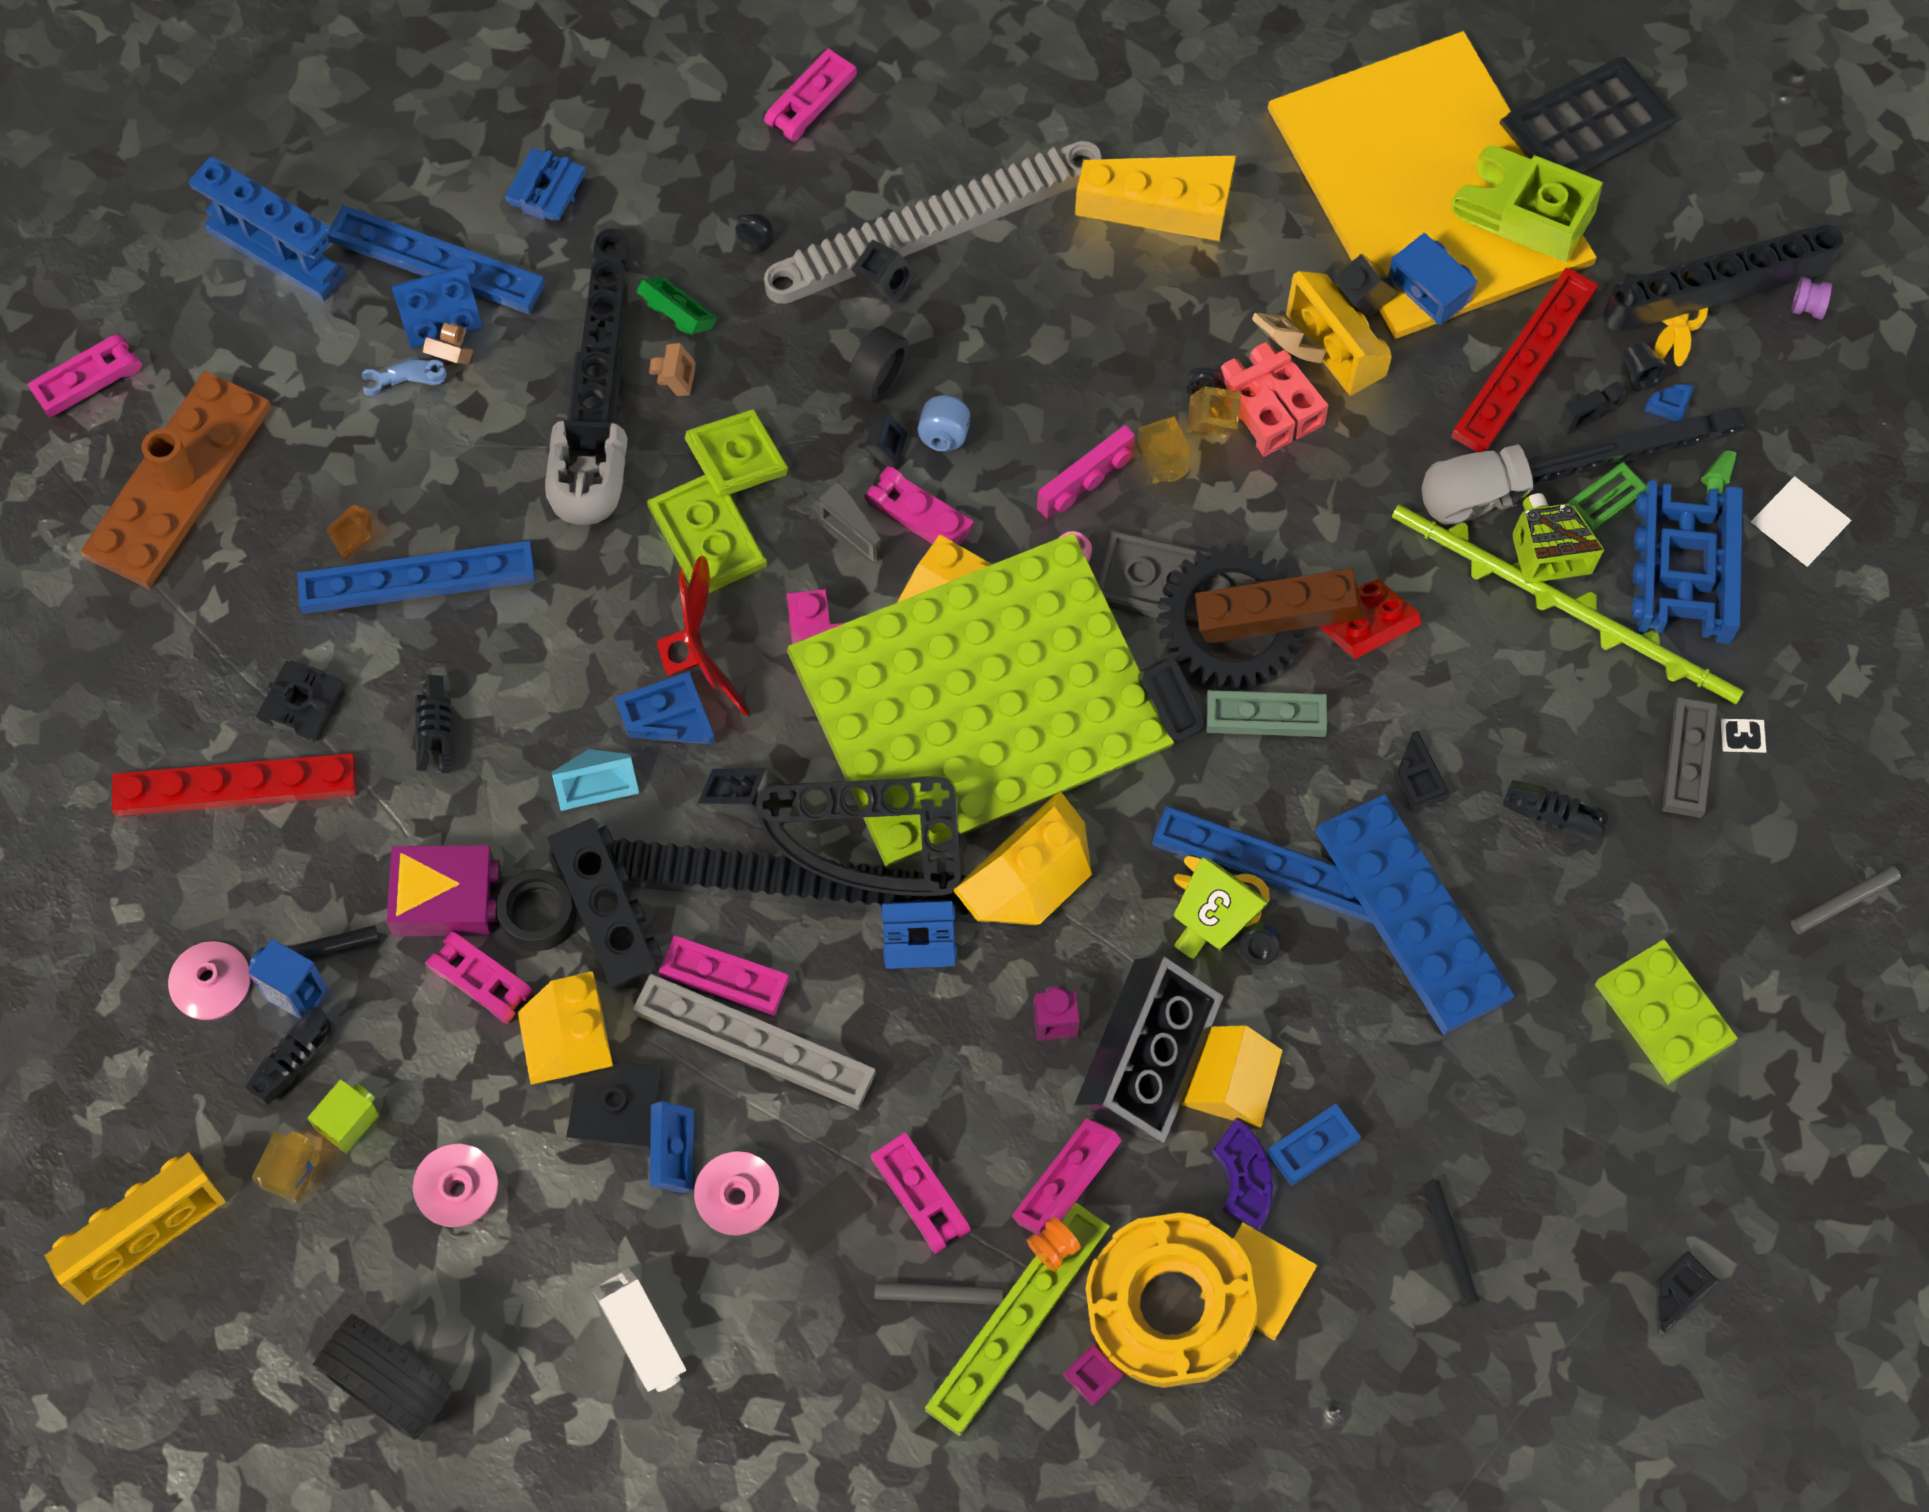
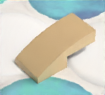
M1254 313L1252 320L1257 327L1287 352L1303 360L1315 363L1322 362L1326 349L1308 334L1298 329L1284 316Z

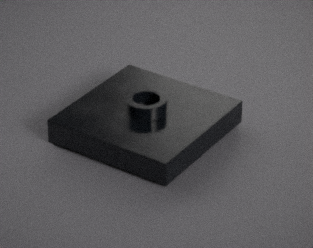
M612 1061L613 1066L577 1074L566 1136L567 1140L650 1151L651 1104L659 1101L663 1068L661 1066Z

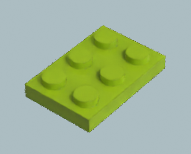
M1665 939L1605 974L1595 983V986L1668 1085L1730 1047L1738 1039Z

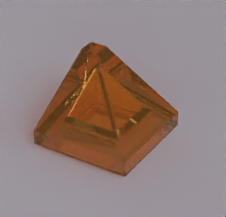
M351 505L326 528L343 559L350 557L373 536L371 516L368 509Z

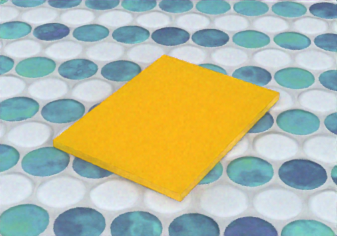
M1464 31L1273 99L1268 103V110L1351 261L1360 254H1363L1378 264L1388 277L1392 257L1425 232L1432 240L1440 242L1455 261L1471 270L1474 278L1477 280L1472 301L1451 318L1560 277L1566 267L1576 272L1595 264L1597 257L1584 235H1582L1567 263L1464 222L1455 216L1451 202L1460 188L1465 185H1474L1482 188L1494 187L1492 184L1484 181L1479 176L1477 170V158L1485 147L1489 145L1498 146L1528 158L1499 124L1501 118L1507 116L1511 111ZM1395 284L1394 286L1399 293L1379 309L1394 339L1437 324Z

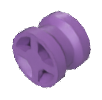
M1801 277L1794 294L1791 312L1797 315L1803 312L1811 313L1814 318L1822 320L1830 300L1832 283L1824 281L1816 284L1812 283L1807 277Z

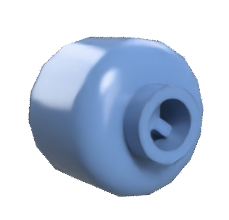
M944 394L932 397L925 403L918 424L920 439L924 444L936 451L948 452L958 449L963 445L971 421L970 411L955 396Z

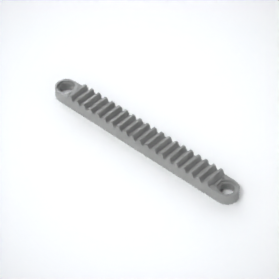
M1086 141L1075 142L1058 150L1053 147L1045 155L1041 152L1038 153L1033 160L1025 158L1021 165L1017 166L1013 163L1006 171L1000 168L993 176L989 174L984 175L981 181L973 179L966 187L962 184L958 185L954 192L946 190L939 198L933 195L928 202L919 201L914 208L906 206L899 214L895 211L891 212L887 219L879 217L872 225L866 222L859 230L856 228L850 229L847 235L839 233L832 241L824 239L820 246L812 244L805 252L799 249L794 256L777 262L767 269L764 276L766 295L776 303L786 304L855 277L856 275L851 269L872 239L899 252L904 257L1077 187L1082 167L1076 166L1073 160L1078 156H1087L1091 160L1101 159V152L1096 145ZM784 276L790 278L793 284L788 289L782 290L774 287V280Z

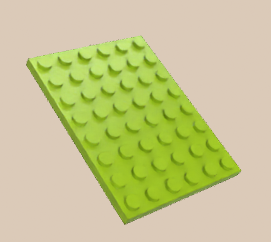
M1074 532L789 645L787 648V653L846 781L935 775L945 776L956 786L960 836L1049 799L1059 792L1063 793L1170 748L1174 744L1138 681L1139 668ZM913 783L917 795L915 808H923L920 802L921 799L932 798L937 806H941L942 800L949 797V790H942L941 783H934V789L926 792H919L921 783ZM893 785L886 792V800L893 808H902L908 803L909 794L903 786ZM858 787L851 788L850 790L859 810H863L868 804L867 793ZM920 814L864 818L886 867L922 852ZM939 823L931 827L929 837L931 842L937 846L952 840V832L947 825Z

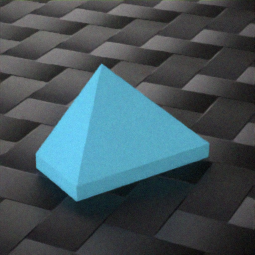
M588 749L552 771L561 811L639 793L630 754Z

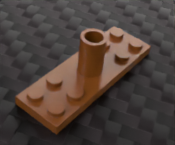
M204 370L166 427L149 432L143 439L142 452L145 457L80 552L84 559L150 589L272 407L269 400Z

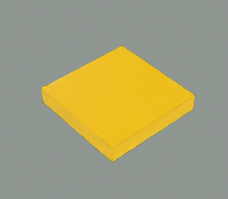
M1242 1223L1234 1236V1240L1243 1249L1251 1263L1258 1307L1257 1321L1254 1329L1275 1341L1317 1265L1249 1225ZM1202 1291L1200 1297L1205 1300V1296Z

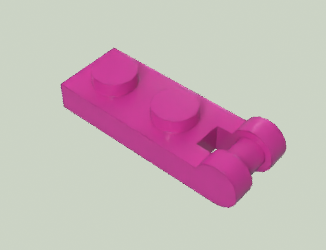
M828 48L769 108L765 114L764 122L773 129L780 128L783 130L784 136L792 142L798 141L806 127L857 76L856 66ZM790 110L797 113L792 119L786 115Z
M116 334L27 383L47 416L51 418L119 378L135 375L141 369L142 363L134 353H129V344L124 337ZM109 358L116 359L109 364L105 363V360Z
M887 466L880 474L881 481L877 486H871L864 494L865 500L872 507L931 544L935 542L939 535H942L960 546L974 529L973 520L905 479L898 470ZM892 490L900 494L896 501L888 497Z
M906 1132L870 1155L872 1162L917 1226L934 1254L946 1248L945 1243L953 1237L958 1236L961 1238L971 1231L966 1219ZM943 1212L948 1221L936 1229L930 1219Z

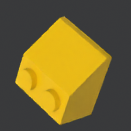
M593 971L552 980L518 1011L531 1085L613 1066L601 1001Z

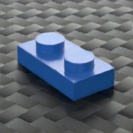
M664 1101L651 1104V1187L677 1193L693 1190L694 1109Z
M1334 1104L1268 1148L1267 1154L1292 1187L1357 1144L1361 1136L1339 1106Z

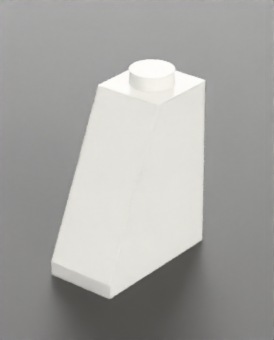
M627 1268L591 1288L646 1390L649 1392L656 1388L657 1392H661L675 1385L680 1380L679 1374L686 1371V1368L639 1280L632 1271Z

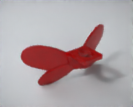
M701 555L694 565L689 588L682 567L679 570V590L685 627L682 631L662 638L657 642L665 674L672 676L699 665L705 678L714 690H716V681L734 705L745 715L751 716L750 710L742 696L719 666L705 652L699 629L708 601L710 569L706 557ZM683 641L688 646L690 652L683 662L675 663L670 657L671 648L675 643Z

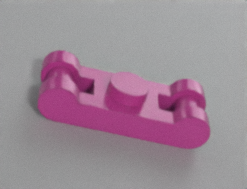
M451 931L443 940L445 946L438 954L433 953L425 962L426 966L436 975L446 979L485 1007L500 1021L508 1024L515 1016L513 1010L521 1001L526 1002L534 991L520 978L464 938ZM458 955L464 957V960L457 968L451 965ZM500 984L509 990L501 1000L493 995Z

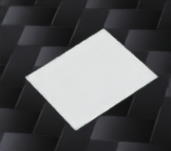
M1794 476L1751 523L1808 567L1852 520Z

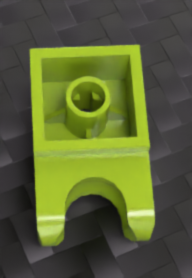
M1489 145L1485 147L1477 158V170L1479 176L1494 187L1482 188L1474 185H1465L1460 188L1451 202L1455 216L1464 222L1567 263L1597 210L1603 182L1535 155L1532 159H1529L1498 146Z

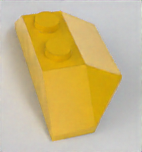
M1062 792L1057 793L953 889L978 922L992 921L1023 925L1041 924L1092 875L1085 822Z

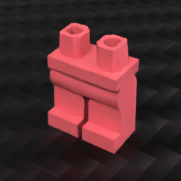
M1265 342L1251 351L1250 360L1254 364L1253 366L1245 369L1241 362L1235 358L1221 366L1220 374L1226 386L1225 400L1230 407H1233L1237 416L1244 421L1256 439V447L1263 457L1292 443L1293 436L1297 440L1325 425L1328 404L1297 365L1291 361V356L1285 349L1277 353L1268 342Z

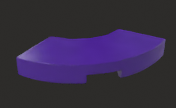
M1236 1117L1212 1151V1155L1223 1165L1229 1179V1196L1224 1205L1223 1212L1240 1224L1245 1223L1260 1232L1272 1202L1273 1183L1268 1156L1261 1142L1250 1128Z

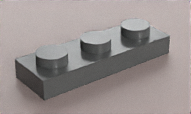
M1680 697L1674 703L1662 811L1702 818L1705 814L1717 704Z

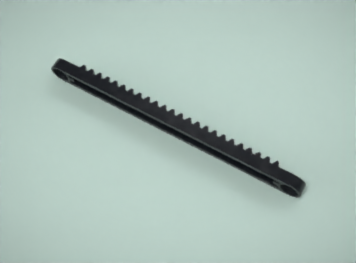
M625 838L614 840L615 847L609 849L615 864L622 861L631 880V884L627 885V887L881 913L883 902L915 901V899H921V901L952 900L953 904H955L954 921L1006 927L1020 925L992 921L978 922L954 891L946 895L914 896L859 889L812 873L785 855L774 857L770 853L757 855L751 851L743 854L738 850L726 852L722 848L709 850L704 846L695 849L690 845L678 847L674 843L661 845L656 841L648 844L642 840L630 842ZM550 848L549 861L557 876L564 879L553 850ZM598 855L587 857L582 865L583 873L588 876L598 873L602 867L601 857ZM851 862L841 864L871 873L924 878V872H918L913 868L905 871L899 867L886 869L883 865L870 867L866 863H862L859 866L853 865ZM941 872L940 874L932 873L933 880H939L941 887H947L948 881L955 877L947 872ZM962 874V880H963V879L966 878V876H965L964 874Z

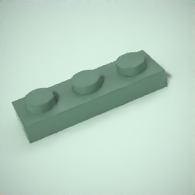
M1207 691L1206 733L1326 736L1327 694Z

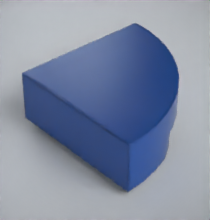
M1676 384L1674 387L1657 391L1650 397L1644 411L1675 422L1682 421L1694 386Z

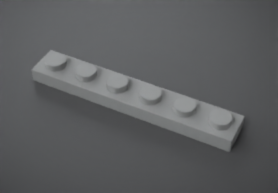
M650 974L632 1009L634 1015L857 1110L860 1109L876 1075L875 1068L653 974Z

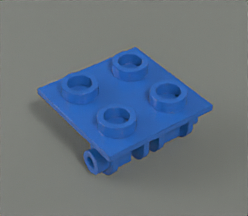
M465 265L391 286L411 349L423 346L426 337L440 338L444 323H453L465 327L466 332L483 328Z

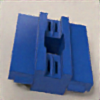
M532 148L507 191L505 199L510 205L522 208V212L543 220L548 218L553 221H559L568 204H573L575 200L574 193L583 179L586 169L584 166L571 162L568 157L563 156V158L554 156L551 151L543 152ZM544 182L549 184L545 190L538 188Z
M915 899V901L882 903L883 955L886 969L956 965L955 904H953L952 900L921 901V899ZM928 927L929 940L917 942L910 940V928Z

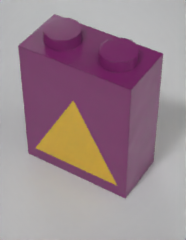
M489 845L392 846L386 923L393 937L448 936L451 931L459 936H491V922H498L496 907L498 898H493V885L500 884V860L494 859Z

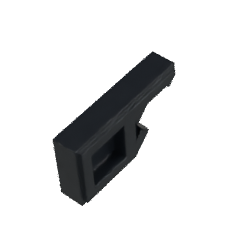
M1689 1251L1656 1281L1657 1332L1661 1337L1719 1282Z

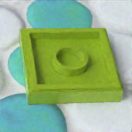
M754 409L686 431L685 440L718 498L786 476L788 466Z

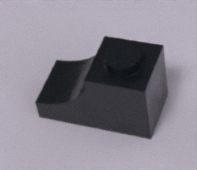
M767 768L712 769L697 804L706 811L727 814L742 819L754 827H762L757 815V797L761 791L769 786L786 783ZM791 790L794 798L787 800L779 799L778 793L772 792V798L765 801L766 808H772L774 815H779L781 808L792 806L797 792Z

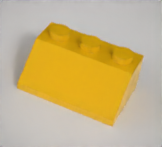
M1298 271L1293 274L1286 315L1298 329L1308 334L1326 349L1322 361L1348 395L1352 396L1387 376L1392 358L1388 345L1384 340L1378 339L1369 328L1366 317L1360 311H1355L1339 286L1334 284L1328 275L1324 273Z

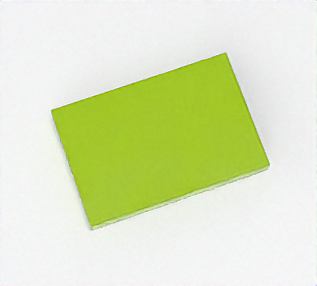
M706 475L647 500L648 508L677 562L682 567L689 584L696 560L701 555L706 557L709 564V593L767 567V561L732 497L729 494L718 498Z

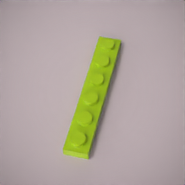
M1074 1203L1061 1222L1078 1240L1081 1246L1080 1250L1074 1255L1068 1254L1062 1259V1266L1056 1272L1050 1270L1035 1256L926 1405L925 1412L958 1436H961L1109 1232V1225L1078 1203Z

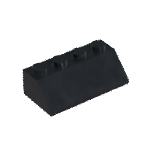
M1164 956L1135 959L1074 1106L1104 1125L1158 1144H1164L1224 996Z

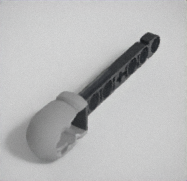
M614 228L601 231L594 241L593 265L590 274L581 352H576L568 420L559 421L553 425L545 480L546 498L557 516L565 522L576 525L597 524L608 518L618 505L623 484L624 458L628 437L624 429L615 424L623 358L621 354H618L626 286L625 270L628 269L629 248L625 233ZM609 242H617L622 246L615 253H607L602 250V247ZM605 272H612L618 275V279L615 282L608 284L602 283L598 278ZM601 303H611L615 307L608 314H599L595 311V307ZM599 327L605 328L606 338H604L603 343H596L599 339ZM598 364L608 369L604 375L594 377L587 373L591 366ZM591 396H598L604 400L600 407L594 409L587 408L583 402ZM569 451L605 452L606 462H602L598 466L595 457L578 456L576 463L570 466ZM568 467L569 475L574 476V482L571 483L568 482L566 470ZM595 477H600L601 484H594Z
M1736 407L1528 459L1519 444L1505 447L1499 454L1494 450L1466 454L1446 461H1438L1431 465L1425 474L1422 484L1423 503L1430 515L1440 523L1459 524L1490 513L1495 507L1502 510L1516 506L1533 489V485L1696 445L1704 441L1708 442L1728 437L1744 430L1747 425L1741 408Z

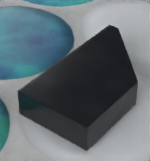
M1419 731L1413 732L1395 776V780L1411 812L1448 799L1450 794Z

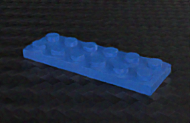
M1385 794L1318 825L1315 833L1443 1035L1509 1003L1515 997Z

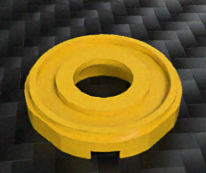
M1173 1213L1136 1219L1112 1235L1113 1239L1105 1246L1097 1260L1094 1259L1086 1283L1091 1331L1107 1358L1129 1377L1139 1382L1162 1388L1206 1382L1228 1369L1248 1345L1254 1332L1258 1315L1251 1263L1234 1238L1231 1239L1222 1230L1210 1224V1221L1186 1213ZM1166 1272H1181L1192 1277L1201 1286L1205 1296V1311L1200 1321L1190 1331L1178 1335L1163 1334L1153 1329L1145 1321L1141 1311V1296L1146 1285L1156 1276Z

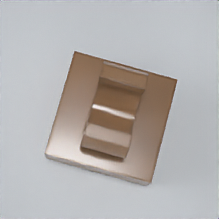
M444 323L440 338L426 337L422 352L455 363L470 364L473 349L461 346L466 333L465 327L453 323Z
M681 343L667 344L664 358L656 357L651 359L649 373L650 375L658 374L657 383L659 385H668L676 396L691 395L696 362Z

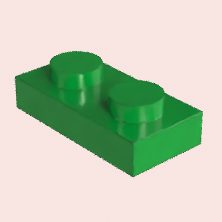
M664 276L642 279L636 291L647 300L650 308L657 312L665 313L675 321L674 324L679 330L687 334L710 331L718 317Z

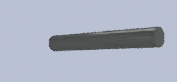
M1890 866L1791 920V926L1795 933L1800 935L1899 881L1901 875L1895 866Z
M875 1282V1299L1000 1305L1003 1301V1288Z

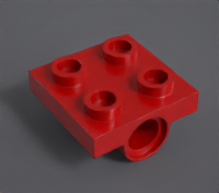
M1377 578L1359 587L1362 620L1318 626V628L1356 659L1421 625L1419 612Z

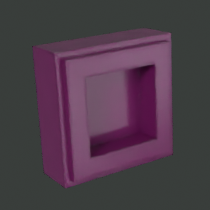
M1093 1344L1063 1373V1377L1094 1407L1124 1378V1373Z

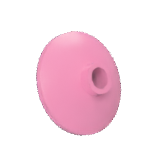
M217 941L196 944L183 952L173 964L168 979L170 996L177 1008L191 1018L215 1020L225 1017L235 1011L248 995L251 986V977L248 974L250 970L249 964L243 954L229 944ZM207 970L213 971L211 979L208 981L200 980V975Z
M466 1144L445 1145L431 1152L418 1166L413 1180V1195L420 1211L430 1221L445 1227L466 1226L480 1219L491 1208L498 1191V1177L491 1160L481 1150ZM457 1183L464 1184L465 1190L461 1195L454 1196L450 1193L453 1185Z
M729 1152L712 1159L702 1169L696 1180L694 1199L701 1218L711 1228L723 1234L743 1235L761 1228L772 1217L779 1200V1187L773 1170L764 1160L746 1152ZM733 1192H743L746 1195L744 1201L739 1204L731 1202L730 1196Z

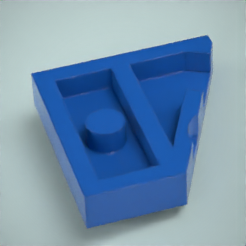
M690 672L614 697L629 738L707 745L716 743Z

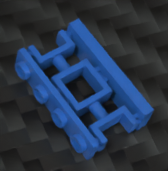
M214 157L208 158L189 180L192 189L213 201L205 210L207 215L210 216L204 223L208 233L323 302L345 278L346 272L344 267L322 255L323 251L329 246V241L325 239L330 233L327 224Z
M1654 480L1648 481L1644 493L1638 492L1635 515L1641 516V527L1637 526L1635 531L1634 549L1640 550V561H1636L1634 565L1633 584L1639 585V595L1634 596L1632 603V619H1638L1637 633H1646L1648 628L1655 629L1654 632L1663 633L1667 624V616L1702 620L1701 637L1709 638L1710 635H1716L1715 642L1732 643L1740 628L1743 488L1727 487L1724 494L1718 493V489H1709L1705 498V505L1671 502V485L1663 484L1662 487H1657V481ZM1658 503V518L1679 520V530L1662 528L1657 538V543H1655L1656 504ZM1718 509V546L1716 549L1717 534L1695 532V522L1712 524ZM1669 547L1704 550L1703 574L1669 571ZM1654 572H1656V587L1677 589V599L1660 598L1655 607V612H1653ZM1717 578L1715 619V603L1693 601V591L1711 592Z

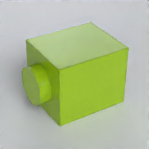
M340 1079L307 1119L318 1133L347 1154L377 1119L379 1114L372 1104L375 1097L358 1083L350 1087Z

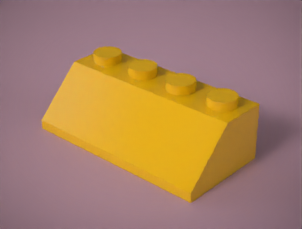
M190 1152L183 1157L176 1156L167 1161L162 1166L159 1174L148 1182L142 1181L132 1186L125 1193L124 1199L113 1207H105L94 1213L89 1219V1224L76 1233H68L59 1238L53 1244L52 1250L44 1255L59 1284L82 1305L226 1202Z

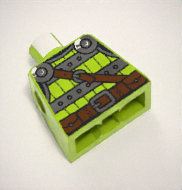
M1541 493L1527 497L1522 504L1525 511L1521 513L1513 530V541L1525 584L1592 574L1604 550L1576 508L1570 504L1549 506L1544 495Z

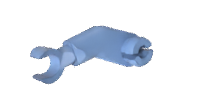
M408 359L387 367L386 371L381 373L374 369H366L362 372V379L375 380L378 386L374 388L363 387V392L367 396L374 397L381 393L384 385L391 384L393 386L407 380L428 385H439L446 377V368L439 360Z

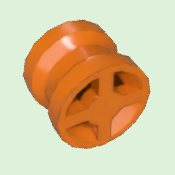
M1053 1216L1045 1223V1230L1040 1234H1033L1027 1239V1243L1034 1254L1054 1272L1062 1266V1259L1068 1254L1074 1255L1081 1248L1072 1232Z

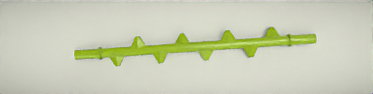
M1400 504L1392 514L1393 519L1425 535V539L1428 540L1430 538L1471 560V574L1474 579L1478 580L1491 573H1495L1535 595L1538 609L1543 611L1555 606L1600 630V644L1604 650L1624 643L1666 667L1667 679L1674 682L1686 677L1697 683V687L1703 686L1734 704H1737L1744 692L1742 689L1710 673V669L1707 668L1705 670L1660 646L1659 634L1652 630L1640 635L1597 611L1596 594L1593 592L1574 599L1542 581L1525 584L1519 562L1511 565L1468 542L1467 524L1462 522L1446 530L1437 525V521L1433 520L1432 522Z

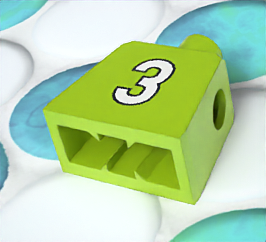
M1207 856L1202 857L1174 913V917L1187 926L1174 946L1192 959L1197 956L1207 941L1221 950L1266 907L1269 901Z

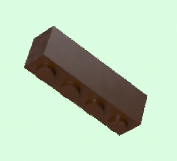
M1353 568L1195 593L1199 630L1207 644L1363 619L1358 581Z

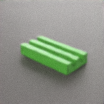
M1622 462L1566 504L1573 505L1594 534L1636 503L1638 492L1644 493L1647 485ZM1621 476L1626 478L1625 481L1586 510L1581 507ZM1632 486L1636 488L1594 520L1591 518Z

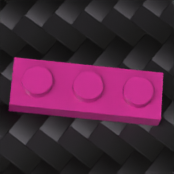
M1124 425L1038 490L1037 509L1048 519L1057 511L1062 513L1070 508L1076 497L1086 489L1088 491L1095 489L1108 472L1115 467L1117 469L1122 468L1131 460L1135 434Z
M675 935L659 969V975L662 978L774 1017L789 982V974Z
M1086 1118L1012 1214V1218L1017 1224L1035 1234H1040L1045 1230V1223L1052 1216L1061 1221L1122 1140L1117 1133Z

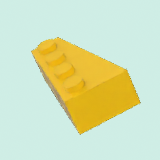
M1236 155L1084 160L1076 191L1075 215L1220 241Z

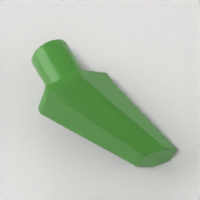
M1724 451L1701 477V481L1707 486V494L1709 489H1718V493L1723 494V487L1730 483L1737 452Z

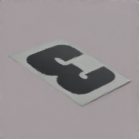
M1720 719L1722 748L1724 752L1766 753L1764 720Z

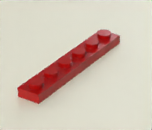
M1567 267L1564 269L1456 425L1451 438L1476 452L1489 450L1595 295L1599 286L1597 283Z
M353 753L112 774V812L116 817L356 796V759Z

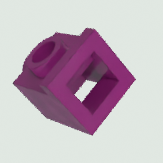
M1050 987L1042 990V993L1035 994L1033 1010L1037 1041L1077 1038L1079 1013L1076 990L1066 991V988Z

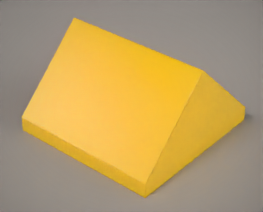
M1248 1026L1211 1027L1182 1098L1181 1105L1233 1121L1237 1117L1244 1124L1261 1129L1283 1050Z

